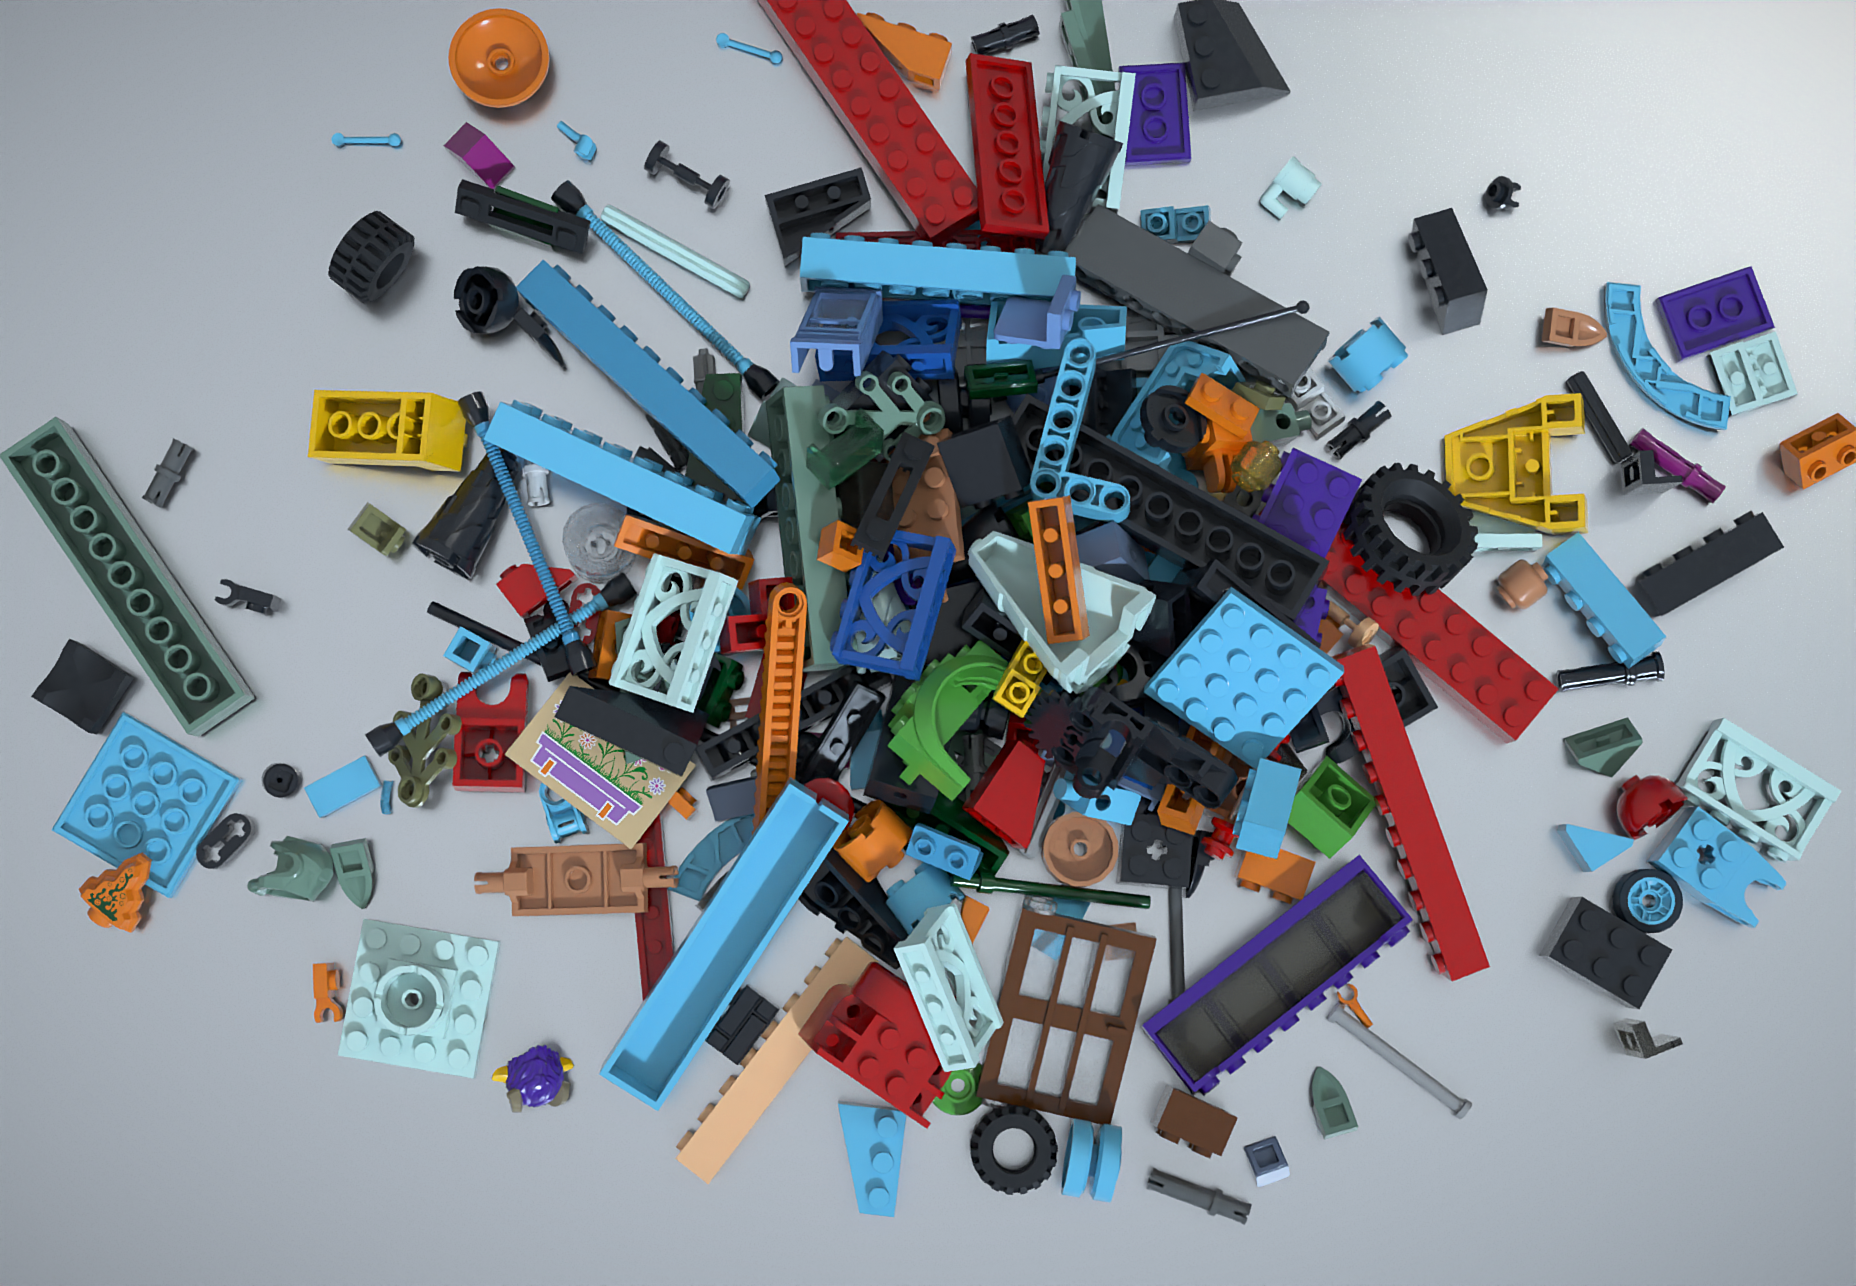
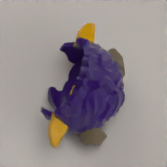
M537 1045L536 1048L531 1047L524 1054L512 1058V1060L508 1061V1065L497 1068L492 1075V1080L506 1083V1089L508 1090L506 1094L513 1113H521L523 1105L535 1108L548 1103L551 1106L557 1107L568 1100L570 1083L564 1081V1072L572 1069L574 1065L571 1059L559 1057L557 1051L555 1052L547 1048L546 1045Z

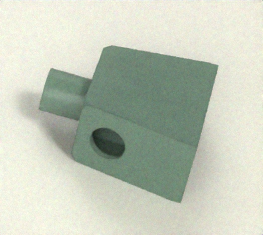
M1291 403L1283 404L1282 410L1260 409L1250 428L1253 442L1244 450V456L1287 445L1300 436V431L1311 429L1312 420L1307 410L1294 412Z

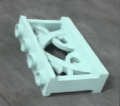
M1055 65L1054 73L1047 72L1045 93H1051L1050 107L1043 106L1041 126L1048 128L1046 140H1040L1042 161H1044V185L1050 168L1048 161L1056 134L1057 104L1062 110L1068 112L1060 121L1069 124L1075 123L1080 117L1090 112L1091 120L1098 131L1106 136L1113 137V140L1123 143L1106 182L1099 188L1107 192L1106 199L1095 198L1092 207L1095 208L1099 204L1108 210H1119L1136 73H1121ZM1070 80H1079L1087 89L1088 99L1082 102L1080 93L1073 89L1075 93L1074 99L1071 101L1065 100L1062 95L1064 84ZM1091 80L1120 83L1119 90L1095 96ZM1101 107L1102 115L1106 111L1111 112L1113 115L1112 122L1102 124L1098 119L1096 108Z
M654 553L646 568L645 579L640 593L634 602V611L628 628L623 634L620 652L612 666L609 684L693 713L738 580L720 572ZM673 573H679L683 580L682 593H680L679 586L671 581ZM691 575L706 579L703 589L692 590ZM670 581H671L672 587H671L670 591L667 592L668 587H669V584H670ZM680 609L681 621L688 630L686 640L672 646L664 655L658 641L656 627L666 617ZM689 610L692 613H694L695 611L692 621L690 619ZM681 652V655L677 663V659L673 658ZM644 661V668L640 673H649L654 668L656 670L650 679L639 683L637 677ZM662 677L670 684L667 695L652 690Z
M1726 718L1714 720L1702 744L1679 782L1676 783L1687 796V800H1684V802L1692 807L1702 806L1710 811L1709 815L1724 826L1730 824L1740 830L1738 835L1752 844L1759 842L1769 848L1767 853L1774 859L1786 863L1787 860H1800L1804 849L1831 804L1837 800L1841 790ZM1719 739L1723 741L1724 745L1720 763L1707 761ZM1747 756L1750 758L1752 766L1749 770L1735 769V764L1743 766L1741 763L1742 757ZM1765 768L1771 771L1769 789L1778 805L1761 810H1746L1737 791L1735 776L1752 777L1762 772ZM1705 769L1720 771V777H1710L1706 780L1712 782L1715 786L1714 792L1710 794L1702 791L1698 786V776ZM1782 781H1787L1791 786L1789 792H1783L1790 798L1788 800L1784 799L1778 788ZM1725 797L1728 807L1720 803L1718 800ZM1813 797L1817 801L1804 821L1796 810ZM1789 814L1796 823L1797 833L1792 840L1785 842L1776 836L1775 828L1780 825L1788 832L1789 823L1783 816ZM1765 821L1764 830L1752 822Z
M952 903L927 908L923 919L905 941L898 942L894 947V951L944 1072L974 1068L980 1061L978 1054L994 1031L1001 1028L1004 1022L957 905ZM944 967L947 970V973L956 992V1000L949 985V982L946 978Z

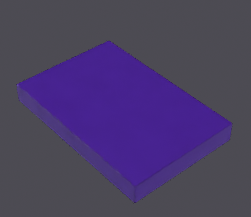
M1185 62L1119 66L1118 72L1136 73L1125 166L1191 162Z
M1752 266L1666 294L1655 300L1678 362L1775 328Z

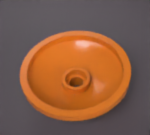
M496 8L471 16L458 28L450 44L448 59L455 83L468 98L484 106L502 108L514 106L527 100L540 88L548 72L550 57L548 45L542 31L530 18L514 10ZM500 62H508L507 68L503 70L497 68Z

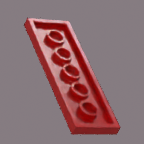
M970 53L965 63L981 231L1045 239L1049 233L1032 62Z

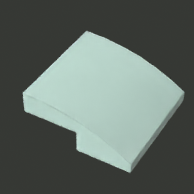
M1776 331L1710 352L1724 395L1731 396L1729 409L1732 416L1798 395Z

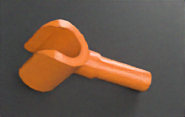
M1347 984V987L1353 993V999L1348 1001L1344 1000L1337 991L1336 998L1338 1002L1344 1006H1349L1367 1028L1371 1027L1373 1023L1357 1001L1358 991L1356 987L1352 984Z

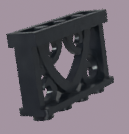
M1217 559L1210 560L1203 567L1191 570L1187 568L1180 569L1171 582L1189 586L1191 618L1198 623L1202 621L1232 587L1316 647L1320 648L1321 644Z

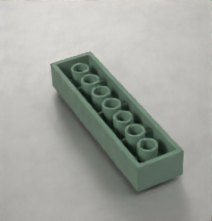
M824 385L783 387L765 403L771 457L777 464L774 470L781 479L775 485L784 575L785 577H792L793 584L803 591L807 599L803 672L831 670L844 666L839 664L832 655L830 642L833 633L838 631L842 620L840 618V607L843 599L848 598L846 587L849 586L850 575L849 571L845 573L816 560L822 528L839 520L842 515L841 500L839 497H836L835 484L838 481V469L836 464L832 463L831 450L834 448V434L828 433L818 422L819 411L823 406L830 403V399L824 393ZM794 594V603L796 605L797 598ZM855 637L853 641V648L857 651L858 646L857 639Z

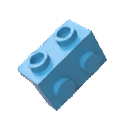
M917 823L905 854L970 881L979 867L984 853L975 845Z

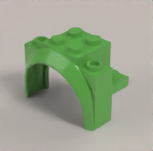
M981 640L972 649L965 645L956 657L948 653L941 662L934 659L922 673L920 681L914 682L891 711L895 714V717L888 725L892 728L891 732L895 736L887 746L903 759L902 762L907 766L899 777L908 785H911L921 774L951 801L957 797L971 779L948 755L944 745L992 690H996L1009 664Z

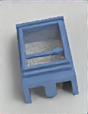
M815 286L814 295L796 335L790 340L792 373L800 372L809 349H818L819 367L823 371H830L834 365L833 350H852L854 376H861L883 322L882 289Z

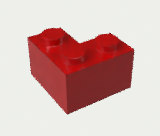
M792 577L757 579L748 583L751 615L728 616L725 618L719 636L721 654L764 650L766 645L764 635L767 632L765 620L768 617L770 593L774 587L781 583L793 584ZM787 593L780 598V609L790 610L795 606L793 593Z

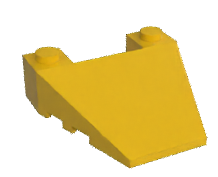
M1581 393L1546 395L1525 406L1515 407L1505 411L1502 415L1489 420H1482L1445 435L1446 481L1451 484L1448 490L1454 496L1462 495L1465 500L1461 503V506L1552 535L1576 534L1578 532L1580 534L1588 533V507L1585 494L1553 495L1551 436L1585 434L1584 400Z

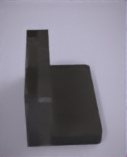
M1625 1018L1613 1023L1627 1056L1647 1059L1683 1044L1681 1037L1660 1034L1651 1037L1645 1021Z

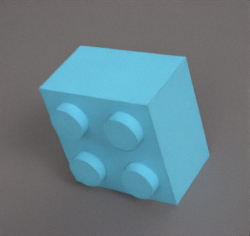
M1260 758L1257 770H1249L1232 833L1239 836L1236 845L1237 849L1277 859L1302 769Z

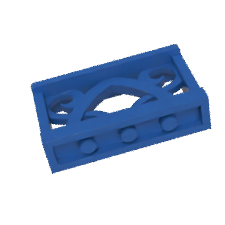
M957 299L882 301L883 322L878 334L885 331H901L911 338L897 345H878L874 342L865 367L884 350L893 358L899 354L912 367L908 373L914 380L918 376L922 380L954 379L956 371L955 360L960 329L962 328L959 301ZM843 324L823 325V328L857 329L858 325L849 326ZM945 340V344H933ZM816 349L815 359L820 382L853 381L857 377L854 376L852 350H833L834 365L830 371H823L819 367L818 349Z
M896 530L890 544H895L901 549L902 562L896 564V559L890 552H888L889 558L887 561L879 562L877 560L878 555L874 557L872 552L866 553L864 549L861 565L851 570L849 578L851 589L848 598H844L840 607V618L842 620L839 630L835 631L832 635L830 650L839 664L853 665L920 681L955 558L956 548L951 539L947 537H931ZM908 547L931 551L932 553L931 556L910 559ZM874 571H875L876 573H878L877 575H875V576L872 578V575H873V572H874ZM910 574H913L914 582L918 578L924 579L921 588L913 589L911 587ZM901 578L903 588L908 596L918 603L916 609L898 613L890 620L886 627L876 612L872 598L885 586ZM862 611L866 620H860ZM901 622H911L909 632L904 633L901 631V627H899L896 635L893 633ZM861 631L866 633V638L861 642L862 644H869L875 639L876 635L880 638L874 648L864 653L857 652L853 648L855 635ZM887 645L901 654L902 659L897 661L878 656Z

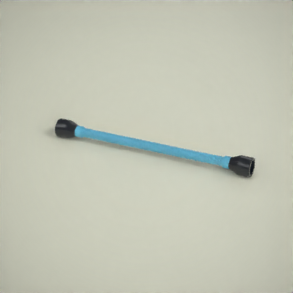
M570 180L562 183L554 191L551 200L562 211L590 220V228L596 231V234H599L602 240H605L645 281L651 284L657 292H660V295H663V298H666V301H669L688 322L697 327L696 329L700 330V333H703V336H706L709 342H712L730 362H733V365H736L737 371L743 375L749 389L760 400L765 399L773 392L780 381L768 369L754 364L749 358H744L740 352H737L738 350L734 349L735 347L731 346V343H728L725 337H722L706 319L704 320V317H701L669 284L667 285V282H664V279H661V276H658L618 235H615L603 221H600V218L594 215L593 209L587 204L582 192Z
M622 572L608 581L600 593L592 597L591 602H587V604H584V607L581 606L580 609H576L568 617L571 619L570 621L573 626L574 624L577 625L578 622H582L581 620L584 621L585 617L589 618V615L595 614L596 610L603 611L610 606L623 604L636 596L637 592L627 576ZM554 623V626L547 627V630H543V633L536 634L535 637H532V640L528 639V642L525 641L524 644L517 646V649L514 648L513 652L509 651V654L503 655L502 659L498 658V661L495 660L494 663L487 665V668L484 667L483 671L479 670V673L476 672V675L473 674L472 677H468V680L465 679L464 682H460V684L456 685L457 687L454 686L453 689H449V692L446 691L445 694H441V696H438V699L435 698L434 701H430V704L427 703V706L424 705L423 708H419V711L412 712L411 716H407L408 718L405 717L403 719L401 717L395 722L379 725L366 733L365 736L378 756H383L394 749L403 736L411 732L412 726L416 727V724L419 725L420 721L424 722V719L427 720L428 717L435 715V712L438 713L439 709L443 710V707L446 708L447 705L449 706L451 703H454V700L457 701L458 698H462L461 695L465 696V693L468 694L469 691H473V688L476 689L477 686H481V684H484V681L487 682L488 679H492V676L495 677V674L498 675L499 672H503V669L506 670L507 667L509 668L511 665H514V662L517 663L518 660H522V657L525 658V655L528 656L529 653H533V650L536 651L537 648L539 649L541 646H544V643L547 644L548 641L551 642L559 634L562 635V629L559 628L560 625Z

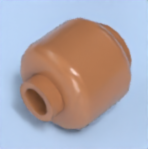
M1520 559L1498 576L1500 585L1496 589L1512 609L1517 606L1525 610L1547 594L1548 589L1544 581L1549 577L1537 562L1530 565L1526 560Z

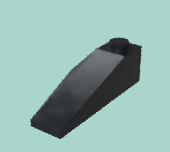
M569 686L554 717L682 777L698 745L710 714L697 708L692 713L639 694Z

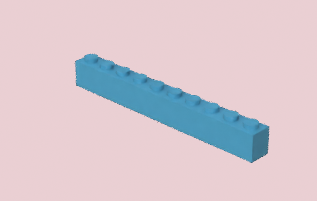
M543 259L516 286L517 291L524 300L753 509L781 480L774 470L777 466L776 462L764 451L758 455L751 448L754 443L740 429L734 433L727 427L730 421L717 408L711 412L705 407L704 404L707 400L695 388L692 387L688 391L683 387L681 383L684 379L672 367L669 366L666 370L658 364L661 361L660 357L650 347L646 345L643 349L635 343L638 340L637 336L628 327L623 325L621 328H618L613 323L616 318L606 307L601 304L596 308L591 303L594 298L580 284L574 288L569 283L572 278L558 264L552 268Z

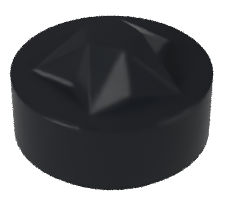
M274 763L264 770L261 779L262 786L267 793L274 797H286L296 789L298 776L291 766L285 763Z

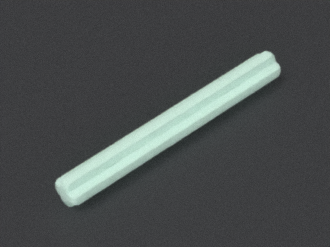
M607 205L602 211L601 220L612 228L739 298H743L750 287L749 281L612 205Z

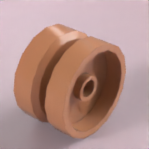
M1071 812L1056 819L1048 828L1041 845V858L1047 872L1057 882L1072 887H1087L1102 881L1113 870L1118 858V840L1113 828L1105 820L1087 817L1079 812ZM1076 843L1086 845L1087 851L1082 856H1078L1074 852Z

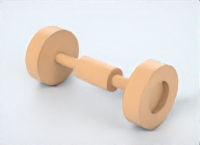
M1320 582L1318 588L1324 589L1322 582ZM1330 601L1327 615L1341 626L1345 624L1353 630L1348 644L1353 648L1366 643L1369 644L1376 635L1379 624L1368 617L1357 625L1349 619L1350 615Z

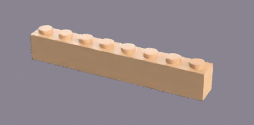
M846 936L843 941L838 938L835 939L825 952L829 959L822 969L815 965L803 981L808 987L802 995L799 996L794 993L782 1008L787 1012L785 1017L779 1024L773 1020L761 1035L766 1040L758 1051L752 1047L741 1061L740 1065L745 1069L737 1079L732 1075L727 1079L718 1091L723 1095L718 1104L714 1106L709 1103L697 1118L702 1123L694 1134L688 1130L677 1144L676 1148L681 1152L675 1159L707 1184L710 1183L812 1050L798 1033L827 991L837 984L853 986L870 962H879L849 937Z

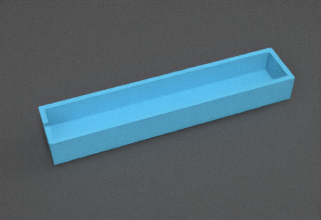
M789 778L602 1063L599 1075L659 1111L848 824L849 814L824 798L817 803V794L793 778Z

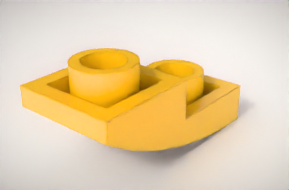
M1021 641L992 698L1021 718L1024 717L1041 689L1039 684L1047 672V669L1027 641Z

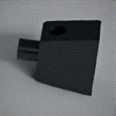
M1148 579L1143 580L1137 585L1143 586L1155 594L1156 599L1144 626L1140 631L1135 628L1131 639L1169 658L1192 632L1189 586Z

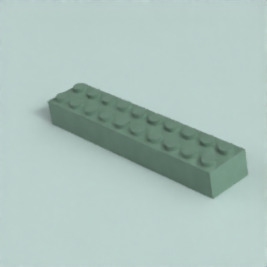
M54 417L0 454V458L187 734L199 737L255 698L68 423L58 417Z

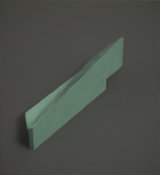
M1065 0L1068 11L1061 13L1059 26L1072 66L1113 72L1102 0ZM1077 80L1083 100L1085 101L1088 99L1087 89L1082 82ZM1091 80L1095 96L1116 91L1114 82ZM1101 107L1096 108L1098 119L1102 124L1112 122L1113 115L1111 112L1106 111L1102 115ZM1088 112L1093 132L1108 138H1113L1106 136L1097 130V128L1094 126L1091 120L1090 112Z

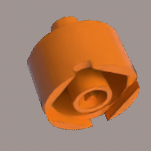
M878 799L868 803L854 815L857 820L850 828L848 827L840 834L833 845L837 853L866 882L872 881L886 865L889 868H893L903 859L905 854L901 850L910 841L913 830L887 804Z

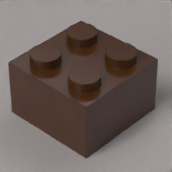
M1166 1084L1150 1122L1157 1127L1155 1133L1159 1134L1160 1137L1176 1144L1179 1143L1180 1139L1188 1141V1148L1210 1159L1212 1153L1222 1156L1238 1117Z

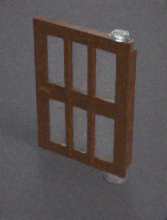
M1025 895L1017 919L997 1001V1007L1004 1023L1001 1028L994 1031L987 1042L979 1074L976 1097L982 1098L981 1103L992 1108L1001 1107L1002 1103H1007L1069 1118L1087 1120L1096 1124H1111L1157 938L1153 935L1056 914L1058 903L1039 896Z

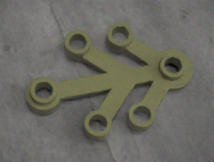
M420 673L413 679L411 684L412 696L415 700L420 701V708H423L424 705L427 706L426 704H430V701H434L435 698L438 699V696H441L443 691L441 681L434 675ZM396 712L393 717V722L397 721L401 717L403 719L405 717L408 718L407 716H411L412 712ZM443 714L439 719L438 725L431 733V717H428L427 720L424 719V722L420 721V724H417L416 733L412 728L410 729L411 732L403 736L406 746L397 744L394 749L389 751L388 759L391 764L395 765L401 777L398 785V797L408 807L418 808L422 806L429 796L430 783L442 769H452L456 765L457 754L455 750L439 748L435 752L434 760L425 768L426 759L447 734L456 735L459 733L462 722L458 715ZM411 756H412V758H413L412 768H411V766L409 765V761H410V759H411Z

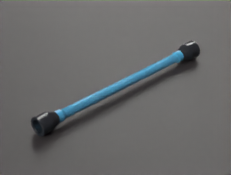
M482 391L470 393L460 398L458 405L463 417L474 428L477 436L481 438L494 473H496L499 485L503 489L502 492L505 493L504 497H507L506 501L510 505L509 509L513 513L512 516L515 517L514 521L518 525L517 528L520 529L519 533L523 537L522 540L525 541L524 545L528 549L527 552L530 553L529 557L533 561L532 564L535 565L534 569L538 573L537 576L540 577L539 581L543 585L542 588L545 589L544 593L548 597L547 600L550 601L549 604L551 609H553L552 612L555 613L554 616L556 621H558L557 624L562 629L565 661L572 676L586 673L596 668L597 663L591 649L580 639L578 631L573 629L574 626L568 617L569 614L563 605L564 602L558 593L559 590L553 581L554 578L548 569L549 566L543 557L544 555L533 533L532 526H530L524 507L521 506L522 502H519V495L516 494L517 490L513 486L514 483L511 482L512 478L508 474L509 471L506 470L507 466L503 462L504 459L502 454H500V450H498L499 447L484 440L491 424L489 405Z

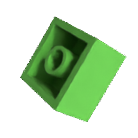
M1326 756L1297 787L1288 823L1330 859L1354 837L1376 804L1374 797L1332 759Z

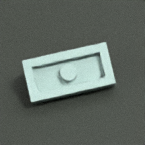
M1472 511L1474 517L1469 521V524L1478 528V534L1472 539L1478 543L1477 549L1474 552H1535L1543 547L1542 534H1535V529Z

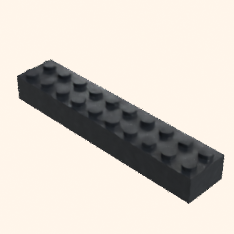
M1027 394L1013 415L1012 420L1031 471H1033L1050 406ZM1061 417L1054 424L1059 428H1067L1072 424V421L1069 418ZM1081 423L1068 472L1117 483L1128 490L1130 495V512L1125 520L1117 523L1141 546L1182 569L1187 568L1191 570L1203 567L1210 560L1217 559L1295 624L1297 623L1325 576L1329 560ZM1055 449L1046 454V457L1051 461L1060 460L1064 456L1062 451ZM1043 482L1038 486V488L1047 493H1051L1056 487L1050 482ZM1077 490L1072 493L1071 498L1077 502H1082L1088 499L1090 494L1085 490ZM1114 497L1108 499L1105 503L1112 510L1119 509L1124 504L1121 499ZM1097 520V521L1101 522V523L1104 524V525L1108 523V522H1104V521Z

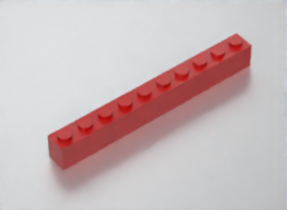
M1366 643L1334 655L1332 658L1344 666V674L1334 683L1335 687L1339 686L1343 699L1339 700L1340 707L1345 718H1351L1355 730L1351 732L1353 743L1358 752H1363L1366 763L1362 765L1364 774L1368 782L1375 785L1378 794L1374 796L1376 807L1381 816H1386L1389 827L1385 829L1387 838L1391 846L1398 849L1401 858L1397 860L1399 871L1404 879L1409 880L1412 891L1408 892L1410 902L1415 911L1420 910L1423 923L1420 924L1422 935L1427 943L1431 942L1435 952L1434 955H1431L1434 968L1439 975L1443 974L1452 982L1489 968L1487 956L1376 646Z

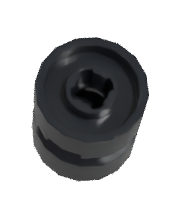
M993 693L990 697H986L958 730L972 734L982 730L983 735L986 737L1003 740L1010 710L993 700Z

